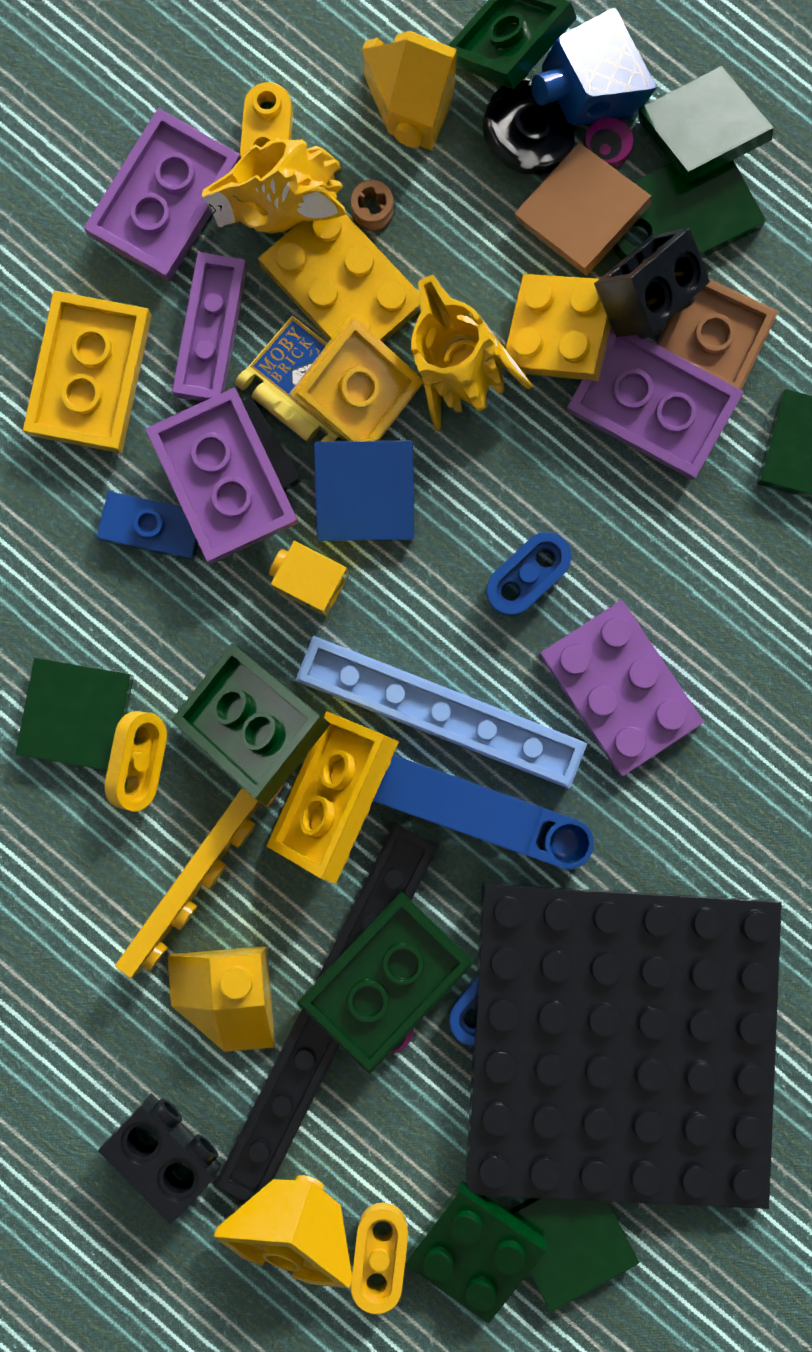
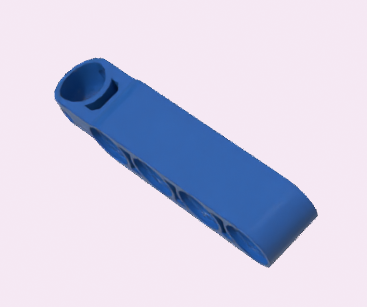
M395 755L392 756L390 766L385 772L373 799L374 802L560 868L574 869L580 867L588 861L593 852L594 840L592 833L587 825L579 820Z

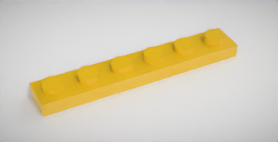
M285 783L281 786V788L278 790V792L274 795V797L270 800V802L267 805L263 804L264 806L268 808L273 803V801L276 799L278 794L283 789ZM243 787L115 964V967L128 977L132 978L141 972L143 968L149 972L154 969L168 949L162 941L172 927L180 931L198 906L191 901L202 885L210 889L225 870L227 865L221 859L232 844L239 849L255 828L256 824L250 818L261 802L252 797Z

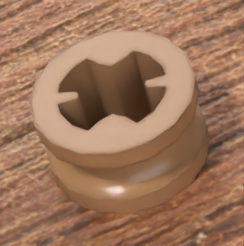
M366 180L353 190L351 208L355 223L367 231H379L391 222L394 214L393 194L390 188L383 182ZM374 197L375 202L380 204L379 213L370 214L369 209L366 208L365 199Z

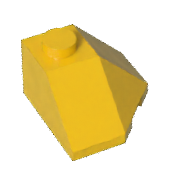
M412 31L398 33L394 42L384 44L379 38L366 40L362 48L363 74L388 133L407 147L418 148L421 146L432 151L454 100L457 49Z
M267 946L178 953L167 956L171 1006L224 1052L275 1047Z
M298 1175L295 1180L273 1179L217 1226L214 1237L247 1261L261 1266L267 1261L278 1268L293 1271L292 1278L310 1285L350 1289L352 1271L341 1205L324 1191V1184L315 1178Z

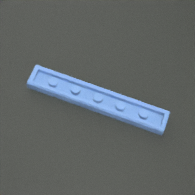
M316 636L312 637L295 680L300 684L567 789L571 788L588 744Z

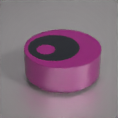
M605 117L595 121L589 127L584 146L617 169L629 157L633 146V135L628 125L622 120Z

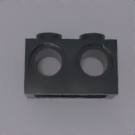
M689 227L651 235L595 282L594 285L616 337L638 335L640 339H645L663 331L667 326L666 321L676 312L692 305L695 301L694 296L710 283Z
M151 1093L108 1137L98 1152L171 1225L215 1179L221 1163L216 1159L218 1152L211 1142L200 1134L194 1136L181 1123L182 1116L177 1108L164 1098L158 1100ZM143 1125L152 1128L157 1135L158 1144L150 1146L141 1143L136 1136V1127ZM176 1162L187 1164L194 1173V1179L190 1181L177 1179L171 1171V1164Z

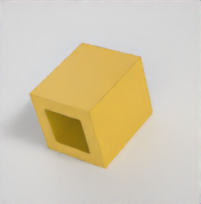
M293 541L288 551L281 549L278 552L269 571V575L274 577L271 585L276 592L326 618L349 576L347 567L296 541Z

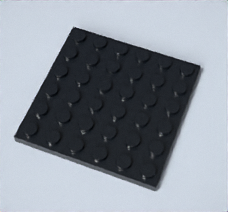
M483 883L465 1175L467 1189L475 1195L769 1209L782 902L762 899Z

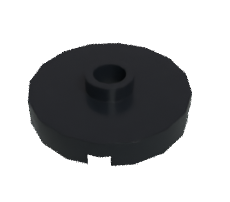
M522 80L514 90L502 85L492 95L482 119L483 136L489 149L506 167L519 173L542 175L553 171L573 149L575 143L574 132L577 127L567 122L557 101L546 105H539L533 97L531 85H529L530 80Z

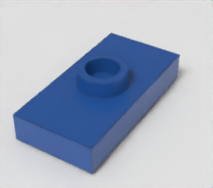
M111 491L107 492L97 539L192 561L195 560L198 541L181 506Z

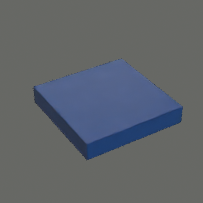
M413 440L314 442L317 541L414 539Z

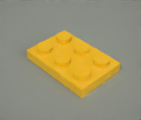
M347 215L330 220L301 222L289 230L258 258L262 269L329 341L346 319L354 316L384 343L421 310L419 292Z
M53 291L23 431L28 436L122 454L152 317L149 309Z
M326 711L324 718L331 724L308 752L266 847L320 879L336 884L344 865L349 859L350 851L370 811L371 804L385 772L390 766L392 756L399 741Z

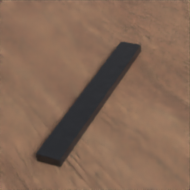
M394 823L318 978L401 891L412 900L439 846L438 844ZM303 1009L214 1185L215 1188L244 1203L275 1178L340 1046Z

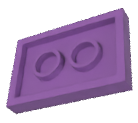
M158 108L87 221L84 230L90 238L170 283L212 214L211 209L202 197L203 189L228 174L241 159V155Z
M611 328L599 381L582 380L567 406L566 412L693 481L744 392L646 338L640 339L638 335L616 337L613 328Z
M235 387L145 428L204 557L210 565L299 524Z
M620 600L539 654L619 776L626 775L704 723L623 600Z

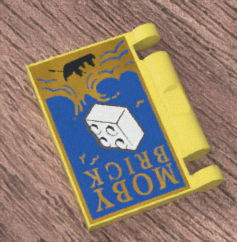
M292 315L246 370L239 374L235 380V385L244 391L256 377L262 383L252 393V399L307 443L310 442L318 430L321 429L328 435L320 442L338 441L340 438L289 394L328 344Z

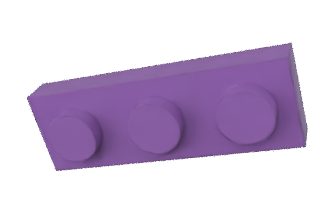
M197 253L172 389L175 398L204 402L225 392L248 268L244 259Z

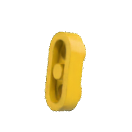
M265 82L254 86L247 93L243 110L240 145L241 158L255 144L262 147L275 137H278L280 140H291L293 109L290 96L282 86L276 83ZM267 101L275 103V106L271 109H262L260 107L262 103Z
M133 711L123 716L116 727L104 788L108 801L117 808L128 811H140L146 808L156 795L167 742L166 726L163 720L156 714ZM136 731H137V738H136V740L134 741L135 733H136ZM126 778H127V779H128V784H127V787H126V789H125V782H126Z
M382 1202L371 1205L362 1213L358 1222L351 1294L357 1306L370 1314H382L390 1311L398 1303L402 1293L408 1242V1223L403 1212L390 1203ZM384 1221L391 1225L392 1230L387 1235H379L375 1232L374 1226L378 1222ZM375 1273L381 1274L385 1277L386 1282L381 1286H373L368 1281L369 1276Z

